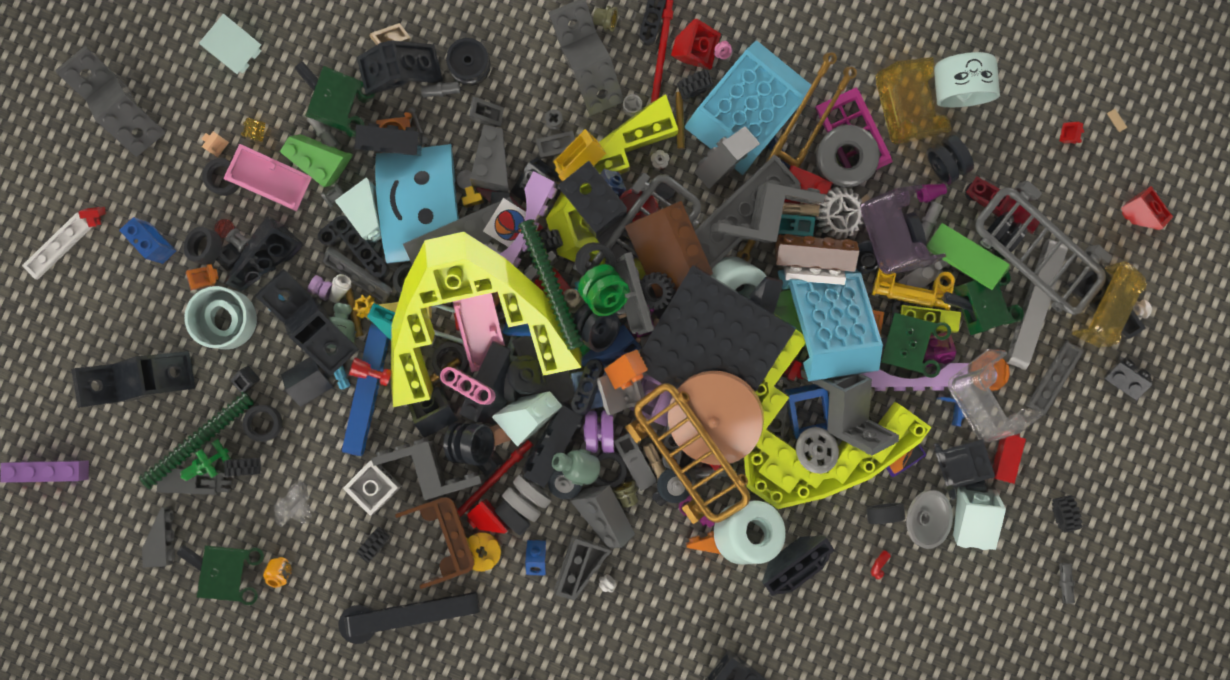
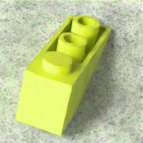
M902 305L901 314L934 323L945 322L950 326L952 333L959 331L961 312ZM940 325L936 329V331H948L944 325Z

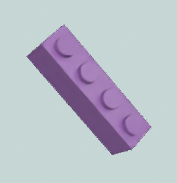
M89 460L1 463V483L89 480Z

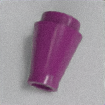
M944 183L923 184L916 190L918 200L924 203H928L947 193Z

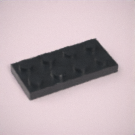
M522 336L512 341L519 357L524 355L532 356L539 362L532 336ZM568 370L546 375L544 385L535 394L550 391L560 404L561 402L573 399L575 392Z

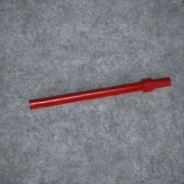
M666 0L665 9L662 12L661 18H663L651 103L659 99L670 20L673 19L674 13L672 10L673 0Z
M527 440L518 450L515 449L510 454L511 457L457 510L460 517L516 462L519 463L524 458L523 455L533 446L530 440Z

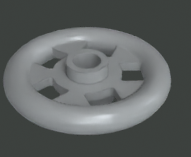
M812 427L800 434L796 443V454L804 468L810 472L822 474L830 471L836 465L839 457V448L835 438L827 430ZM819 436L825 438L824 443L818 440ZM808 437L813 441L809 446L805 443ZM827 448H831V456H827ZM807 451L809 456L812 458L811 460H808L805 456V453ZM823 459L825 465L818 466L817 460Z

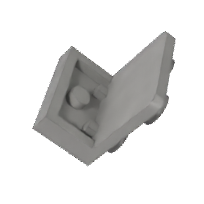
M607 375L597 379L607 415H613L626 408L635 407V404L645 396L641 380L632 382L633 385L624 390L621 387L615 390Z

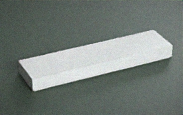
M77 212L22 266L34 279L38 280L92 227H88L86 219H80Z

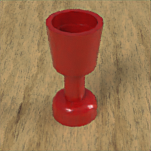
M354 357L348 375L365 379L368 375L380 379V384L387 386L392 372L390 369H384L381 372L370 368L371 364Z

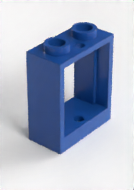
M133 217L119 230L145 259L163 264L176 252L173 246L149 222Z
M816 384L785 390V394L789 397L786 402L791 432L795 439H798L800 434L808 428L819 427L827 430L829 411L827 390ZM821 396L825 423L799 428L795 402Z

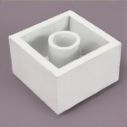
M370 460L343 489L371 516L402 486L380 464L373 466L372 460Z

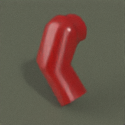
M882 551L871 568V575L877 580L884 576V571L881 569L891 558L890 553L887 551Z

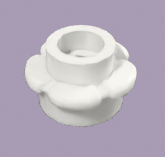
M657 150L656 153L652 154L651 161L655 168L667 167L670 160L667 153H664L663 150Z
M606 574L604 577L599 578V586L604 592L614 591L616 582L610 575Z

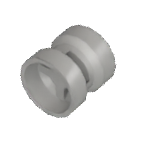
M630 94L624 98L623 111L627 116L632 117L642 110V100L638 95Z

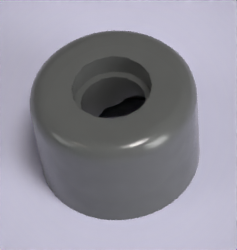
M855 125L839 126L828 132L819 143L815 154L816 168L820 176L831 182L833 186L852 188L864 183L874 174L879 163V147L872 134L864 128ZM847 145L857 152L858 162L854 167L844 168L838 164L836 153L840 147Z

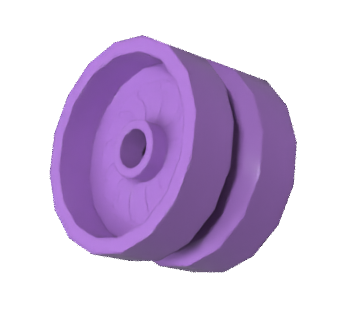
M603 410L601 413L600 423H598L596 411H589L585 414L584 441H586L587 451L596 453L598 451V441H602V451L604 453L614 452L613 415H607L606 410Z

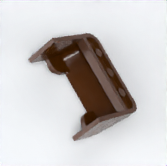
M442 497L395 514L396 518L420 510L421 516L425 520L433 521L438 519L451 554L440 562L439 567L442 575L424 581L419 585L420 589L468 573L473 569L475 560L455 502L451 498Z

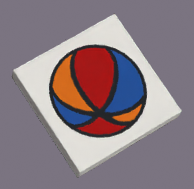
M503 198L483 232L509 247L521 231L518 225L525 221L526 212Z

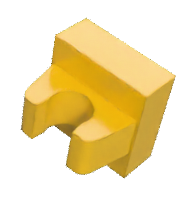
M472 186L465 188L467 196L462 198L465 208L484 203L480 192L475 194Z

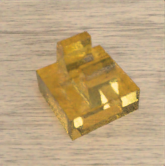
M246 118L243 122V125H245L244 132H241V135L248 139L262 142L266 123L253 118Z

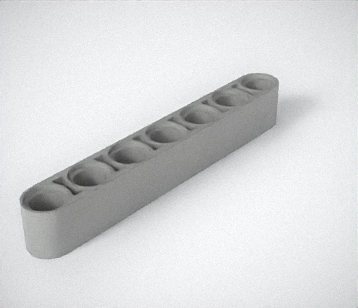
M1046 240L1036 269L1058 243L1057 241ZM1063 243L1037 274L1047 285L1062 268L1068 249ZM1032 281L1022 308L1024 317L1017 323L1006 357V363L1023 369H1027L1031 362L1051 298ZM1057 281L1051 287L1053 290L1055 289Z

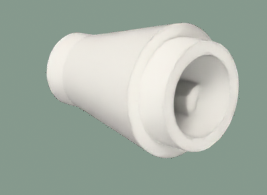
M339 274L333 278L329 295L330 301L338 303L351 288L349 277Z

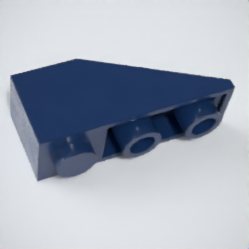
M623 324L620 326L617 338L613 344L601 352L590 350L582 357V365L585 367L588 361L596 359L606 366L612 364L624 354L634 350L639 351L642 346Z

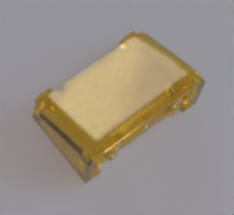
M933 57L897 61L882 69L876 75V85L889 136L894 144L908 143L952 131L948 117L946 115L937 116L928 84V80L934 77L935 63Z

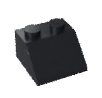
M441 382L433 385L430 400L408 404L413 423L424 438L458 421L455 409Z

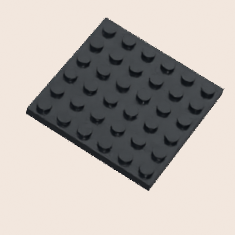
M692 265L639 354L648 368L645 372L647 375L662 384H671L676 389L688 378L698 373L722 371L741 378L756 392L793 335L796 327L695 265Z

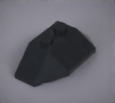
M826 536L799 537L768 562L762 581L763 585L771 596L793 592L824 568L834 548Z

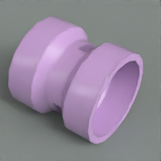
M316 275L311 280L307 291L313 295H319V298L326 301L329 298L332 283L329 281L325 282L322 277Z

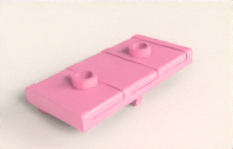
M239 144L224 176V180L296 212L312 177L241 144Z
M492 293L453 301L471 372L479 371L493 341L505 346Z

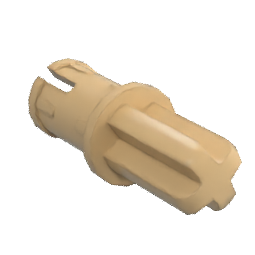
M784 202L782 214L819 217L820 205Z
M649 443L643 447V450L650 462L649 466H652L658 480L659 476L666 469L654 444Z

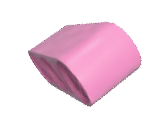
M446 367L441 371L440 379L444 384L473 401L489 405L495 400L494 390L459 369ZM453 371L455 378L450 382L448 374ZM467 381H470L472 384L469 391H466L464 388ZM484 390L488 392V399L485 401L481 399V393Z

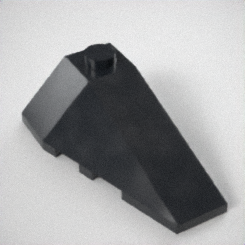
M267 216L252 235L224 281L225 284L240 292L260 280V276L268 271H274L276 266L283 261L287 262L292 259L303 246V243L282 223Z
M493 341L475 377L476 380L494 390L495 400L489 405H484L466 397L459 413L460 415L478 423L498 424L492 417L507 406V400L504 397V384L507 369L510 365V348ZM486 390L481 393L483 401L488 399V392Z

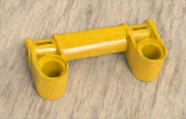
M884 260L877 269L872 295L879 294L887 296L889 299L950 310L951 305L945 304L942 301V297L945 292L953 293L955 278L951 273H940L934 280L933 289L928 290L895 283L897 265L892 260ZM888 267L891 270V273H884L882 268ZM940 279L946 280L948 286H943L940 283Z

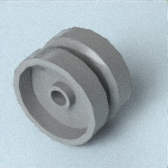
M519 474L513 481L514 486L519 491L509 487L502 497L519 513L535 522L541 515V511L537 506L546 508L552 499L536 483Z

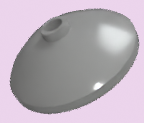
M927 490L917 495L908 509L906 519L907 530L911 540L917 546L926 549L935 548L943 543L951 530L953 521L952 507L947 497L939 491Z

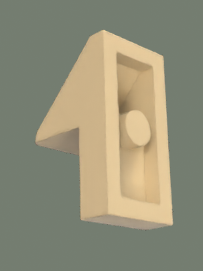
M400 23L375 31L369 35L376 45L390 40L409 42L411 38Z

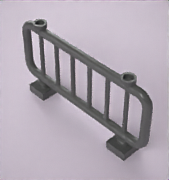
M642 173L630 188L635 194L641 191V196L604 245L611 249L617 242L638 258L636 252L621 241L619 237L625 230L624 226L630 224L639 210L647 216L650 215L642 207L650 195H653L667 207L671 205L654 192L660 183H666L693 204V211L688 216L693 229L699 223L696 218L701 211L700 201L667 175L656 176L649 183L647 181L650 176ZM601 251L598 252L592 262L589 261L590 255L586 257L585 268L587 271L598 266L605 258ZM574 264L572 268L578 272L576 264ZM624 306L615 312L616 315L626 313Z
M1029 181L1018 183L1014 189L1009 187L1001 189L976 220V230L983 238L980 243L988 249L994 247L1054 301L1051 306L1056 311L1062 312L1064 310L1073 315L1081 313L1106 281L1105 271L1099 264H1107L1113 257L1100 245L1088 246L1084 252L1029 201L1037 200L1042 192ZM1004 196H1011L1017 201L993 233L990 234L984 228L985 220ZM1021 205L1031 216L1005 247L994 236L1018 206ZM1035 218L1045 229L1019 260L1009 251V248L1032 219ZM1049 230L1059 241L1036 271L1033 272L1023 262ZM1063 243L1073 254L1049 285H1047L1037 274ZM1078 256L1088 266L1066 294L1061 297L1051 287L1073 259ZM1091 268L1096 272L1098 279L1076 307H1072L1065 300Z

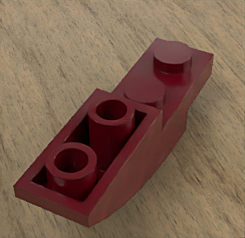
M976 176L966 193L985 208L1001 189ZM1006 195L992 213L999 217L1002 213L1009 212L1017 201ZM1021 205L1012 214L1014 217L1013 225L1019 222L1024 224L1031 216ZM1033 218L1027 226V232L1033 235L1040 222Z

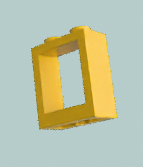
M585 129L553 161L556 166L555 170L559 174V178L564 181L588 161L595 166L606 152L599 141Z

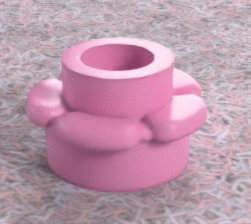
M722 41L714 48V55L717 58L727 59L732 54V48L728 41Z

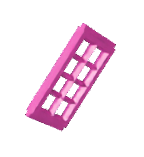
M857 87L841 94L831 111L839 108L844 119L831 124L827 117L823 123L826 132H830L833 128L843 123L851 125L850 120L862 115L867 124L863 128L870 130L882 155L879 157L877 169L892 163L889 151ZM832 99L815 107L820 119ZM855 100L860 111L847 117L842 106ZM840 147L837 150V155L843 167L852 168L848 158L857 154V152L853 150L845 154L843 148Z

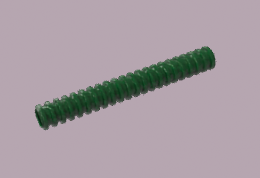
M526 220L519 223L518 228H521L520 233L524 235L522 238L526 240L525 245H528L527 251L531 253L532 263H535L534 268L538 270L536 273L540 275L539 280H542L541 285L545 288L544 292H547L546 298L549 297L548 303L552 305L550 308L554 310L553 315L557 317L555 320L559 322L557 325L561 327L560 333L563 332L562 338L566 340L564 343L568 345L567 350L580 347L584 342L580 340L582 337L578 335L579 330H576L577 324H574L573 321L575 319L571 317L570 307L566 305L568 302L564 300L565 295H562L563 290L560 289L559 286L561 285L557 282L558 277H555L556 272L552 270L554 267L550 265L551 260H548L549 255L546 254L547 250L543 247L544 243L541 242L542 237L538 235L540 232L536 230L535 220Z
M242 392L241 396H237L236 400L233 399L231 404H227V408H222V412H217V416H212V420L209 419L207 424L204 423L202 428L199 427L197 432L194 431L193 435H189V439H184V443H179L178 448H173V452H168L169 455H165L164 459H160L159 463H155L154 467H150L149 471H145L144 475H140V482L147 489H152L153 485L158 484L157 481H162V477H167V473H171L172 469H176L177 465H181L182 461H186L187 457H191L192 453H196V449H201V445H206V441H210L211 437L216 436V433L219 434L220 430H224L226 425L229 426L231 421L234 422L235 417L239 418L240 413H245L244 410H248L250 405L253 406L254 401L246 392Z

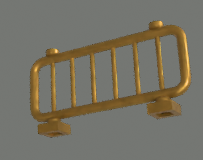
M668 383L661 384L635 404L634 413L637 419L625 428L636 443L649 435L693 499L683 506L682 510L692 524L699 521L703 516L712 522H722L749 504L750 493L745 486L748 484V479L744 474L737 475L687 404L690 400L687 392L681 391L679 393L673 385ZM663 392H669L675 401L647 421L642 413V408ZM678 404L687 418L659 437L650 424ZM690 421L699 434L670 453L662 439ZM701 437L710 451L681 469L673 456ZM713 454L722 467L695 485H692L684 472ZM725 470L733 484L704 502L696 488ZM737 487L742 495V500L718 515L713 514L707 505Z

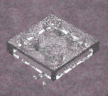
M300 480L297 484H293L289 488L288 494L275 503V522L281 527L290 518L303 524L306 523V519L303 518L304 516L311 518L310 506L306 503L309 499L308 490L304 482Z

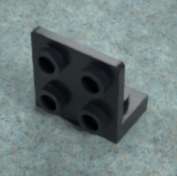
M539 157L534 158L527 164L511 190L514 195L525 203L526 194L524 189L533 171L554 181V188L557 190L559 189L557 185L562 182L556 170Z

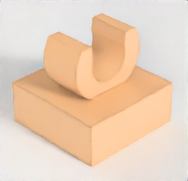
M214 131L211 135L205 133L201 138L205 141L202 147L216 157H219L229 143Z

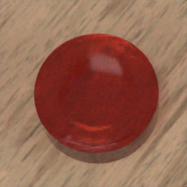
M221 219L215 225V232L221 238H226L228 233L236 227L232 221Z

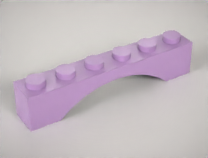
M534 171L524 189L527 204L525 221L534 219V225H537L538 228L539 224L537 221L540 216L543 217L548 208L546 203L549 198L552 199L557 189L554 188V181ZM521 233L505 251L500 253L501 256L506 258L516 268H518L521 262L519 257L522 251L526 252L528 245H525L526 240L522 238L524 235Z
M969 363L944 364L940 367L939 375L934 378L927 376L914 379L899 378L889 375L880 369L875 372L861 373L872 379L871 387H875V391H886V387H894V391H906V387H913V391H925V387H932V390H944V387H951V390H963V387L970 386Z

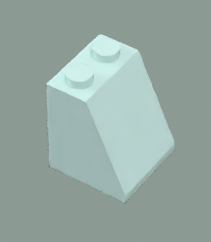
M222 14L198 43L236 74L239 72L243 74L249 67L247 63L251 57L255 59L262 51L259 49L261 44L225 14Z
M365 178L335 201L361 237L370 243L372 241L375 243L382 238L376 186L368 178Z
M549 391L519 397L517 401L511 402L493 415L492 418L511 440L519 446L540 430L562 405Z
M964 486L958 487L953 537L957 546L996 550L1006 511L997 490L988 489L987 493L966 490Z

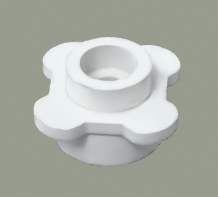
M1146 300L1133 302V310L1139 319L1141 317L1146 319L1150 316L1152 307Z

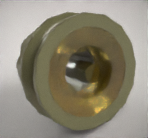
M617 7L596 8L593 16L594 25L603 26L605 31L609 29L613 32L615 30L618 20Z
M635 481L623 482L612 489L616 498L620 499L623 508L631 507L639 501L636 495L638 488L635 486Z

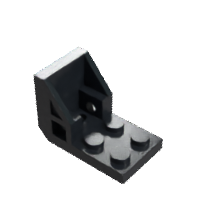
M390 40L381 42L356 57L366 94L398 88L410 81L430 83L443 81L434 44Z
M728 650L705 680L768 679L734 652Z

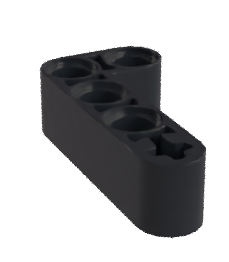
M346 216L336 217L319 231L318 240L325 246L334 247L344 240L373 276L383 279L389 275L390 268L370 242L361 237ZM347 221L346 229L340 230V223ZM328 233H332V240L326 242L325 236ZM358 235L360 240L357 244L353 245L351 240L354 236ZM371 250V257L364 259V252ZM374 262L382 267L381 273L377 272L378 269L375 265H373Z

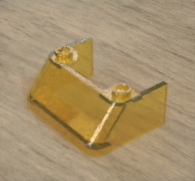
M1126 261L1104 267L1108 273L1114 276L1088 329L1075 330L1072 332V335L1099 348L1111 347L1120 342L1122 338L1121 332L1140 293L1147 286L1146 277Z

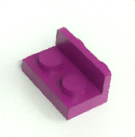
M946 332V333H940V334H937V335H939V336H945V335L947 334V332ZM951 334L945 340H939L934 335H930L923 362L929 359H934L942 364L954 361L956 349ZM929 363L926 367L932 366L933 363Z

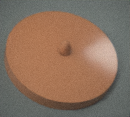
M706 371L693 375L679 386L677 390L679 393L681 391L687 392L690 397L687 404L729 464L739 461L753 450L763 430L764 412L759 397L750 385L741 378L727 372ZM673 397L670 401V404H672L675 401ZM678 404L668 411L669 429L687 418ZM690 421L671 433L679 447L699 434ZM700 437L684 448L683 451L696 460L710 451V449ZM713 454L701 461L706 464L720 465Z

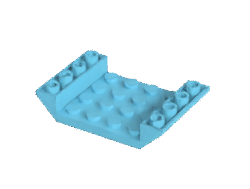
M756 40L745 50L700 104L684 128L708 148L712 149L715 146L718 147L716 143L723 137L729 138L746 126L760 145L747 153L748 156L745 159H741L735 165L734 169L743 175L798 109L811 84Z
M855 269V272L845 271V285L807 282L799 279L785 280L784 270L778 271L779 279L783 281L782 289L791 290L810 358L803 362L808 381L879 370L883 344L861 272Z

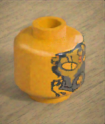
M274 558L269 561L263 577L269 586L278 588L288 582L293 569L286 558Z

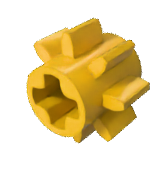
M361 295V298L355 300L353 310L358 312V317L364 318L365 316L369 319L367 317L373 303H377L374 302V298L370 295L368 297Z

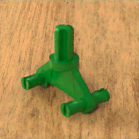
M219 439L211 443L218 452L208 459L203 449L197 451L195 454L198 458L192 461V465L180 472L181 479L188 481L196 475H204L207 472L210 478L216 476L218 473L211 463L220 457L223 462L224 460H230L231 458L227 454L229 452L228 449H224Z

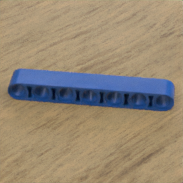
M374 323L370 325L362 360L371 364L370 368L383 372L390 339ZM368 375L366 379L358 377L342 447L343 453L361 457L364 454L380 385V379Z

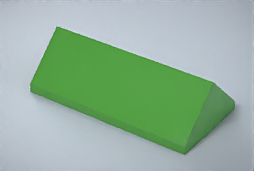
M943 223L927 244L926 249L991 290L994 289L1010 269V264Z

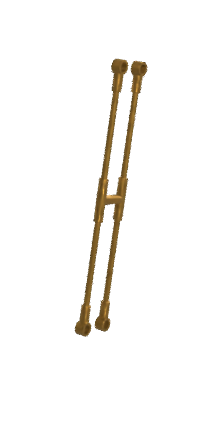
M835 53L824 54V62L817 72V77L766 162L773 155H776L790 166L793 165L798 168L801 166L809 147L841 92L845 90L849 81L856 77L857 70L854 67H846L844 69V76L837 87L838 90L806 145L800 150L796 159L783 152L782 148L820 79L824 77L830 65L834 64L837 60ZM748 240L744 249L737 253V257L741 258L742 254L745 253L744 260L749 261V253L756 241Z

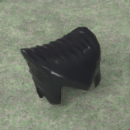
M868 240L859 243L856 269L863 275L880 267L883 254L882 248L874 241Z

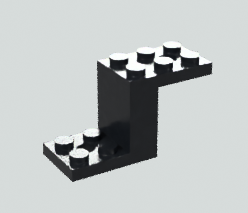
M590 161L586 162L557 185L582 216L585 226L597 241L604 245L627 215V207ZM584 184H588L592 188V191L587 195L580 192V188ZM625 229L622 235L619 237V239L621 237H627L630 241L628 246L635 251ZM617 242L610 249L615 256L616 262L622 255L630 253Z
M285 269L279 272L255 294L256 298L284 323L289 338L330 376L359 350L330 320L325 308ZM281 292L289 293L287 300H280L278 298ZM330 344L336 346V350L332 353L325 351L326 347Z
M189 351L135 356L114 364L71 369L78 408L128 402L155 394L196 389ZM171 367L176 370L175 377L170 374ZM93 381L99 384L98 391L93 390L91 386Z

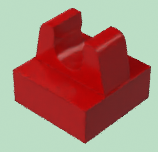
M1081 122L1063 123L1059 141L1073 144L1082 143L1080 138L1081 134L1084 133V124Z
M105 207L85 208L78 211L80 219L86 218L88 227L101 225V216L106 214Z
M793 360L782 374V377L794 381L795 377L803 380L804 378L801 377L800 370L802 363Z

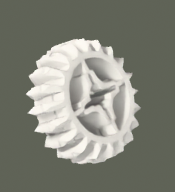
M834 187L828 191V194L825 195L824 203L817 204L820 205L819 217H815L816 220H819L817 226L822 227V233H826V236L833 237L834 239H845L847 236L854 235L853 231L859 230L857 225L863 224L860 218L865 216L861 214V210L865 209V207L860 206L863 200L857 199L859 194L853 193L852 189L845 187ZM830 218L833 219L834 224H836V227L832 224Z

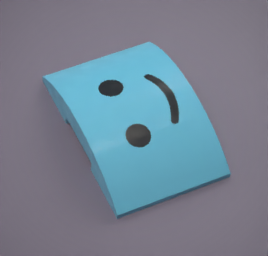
M452 145L422 148L421 156L385 152L376 153V195L386 263L410 261L403 243L459 219Z

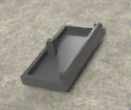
M632 252L626 253L617 259L614 268L630 289V293L625 294V298H628V300L624 304L631 333L638 332V335L653 331L654 327L650 319V310L644 298L639 272L635 267Z

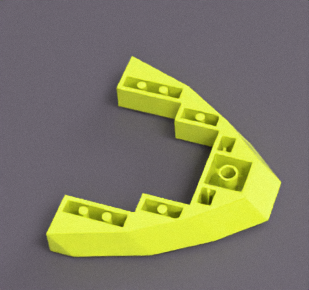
M666 94L644 107L599 141L606 152L594 166L599 174L603 169L620 172V174L630 171L626 152L678 134V127ZM584 184L580 188V192L584 195L592 191L591 186L588 184ZM561 192L546 221L549 230L558 229L563 246L556 249L558 255L575 262L576 255L581 247L587 243L599 242L585 226L582 216ZM595 250L589 253L591 256L590 262L593 261L599 251ZM636 257L634 259L635 267L638 269L639 279L642 280L645 272L639 258ZM604 258L599 265L605 264L606 259Z
M465 232L425 240L404 281L392 322L391 388L393 407L431 399L433 386L420 350V346L432 344L435 336L426 308L429 306L498 292L508 327L528 323L543 375L581 368L582 355L580 348L567 350L568 345L564 343L566 340L562 338L563 332L560 333L561 327L557 325L559 322L555 320L557 317L553 315L554 310L550 308L552 305L548 303L549 299L546 298L545 293L506 258Z
M797 329L755 392L763 407L764 425L756 446L744 457L745 474L748 479L747 488L777 509L823 499L870 480L920 444L932 428L894 401L878 424L898 434L899 442L871 456L842 441L838 446L839 457L837 463L830 471L822 474L808 471L798 460L796 449L767 429L789 399L786 394L774 385L805 344L803 334Z

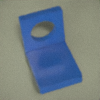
M937 397L936 400L955 403L952 425L961 426V421L966 413V409L963 408L964 400Z
M527 540L526 575L546 574V541ZM532 567H538V568H540L541 570L534 571V570H532V569H530V568H532Z

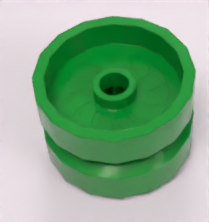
M606 264L595 266L587 271L578 284L580 296L588 304L592 312L598 316H608L620 310L628 300V298H625V294L630 293L629 286L625 280L620 277L614 267Z

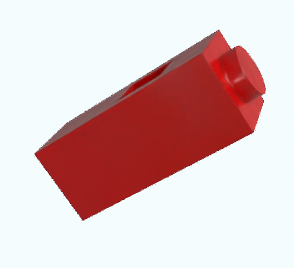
M1009 431L1008 434L1001 433L993 463L995 473L993 479L1015 484L1026 441L1025 438L1020 437V433Z

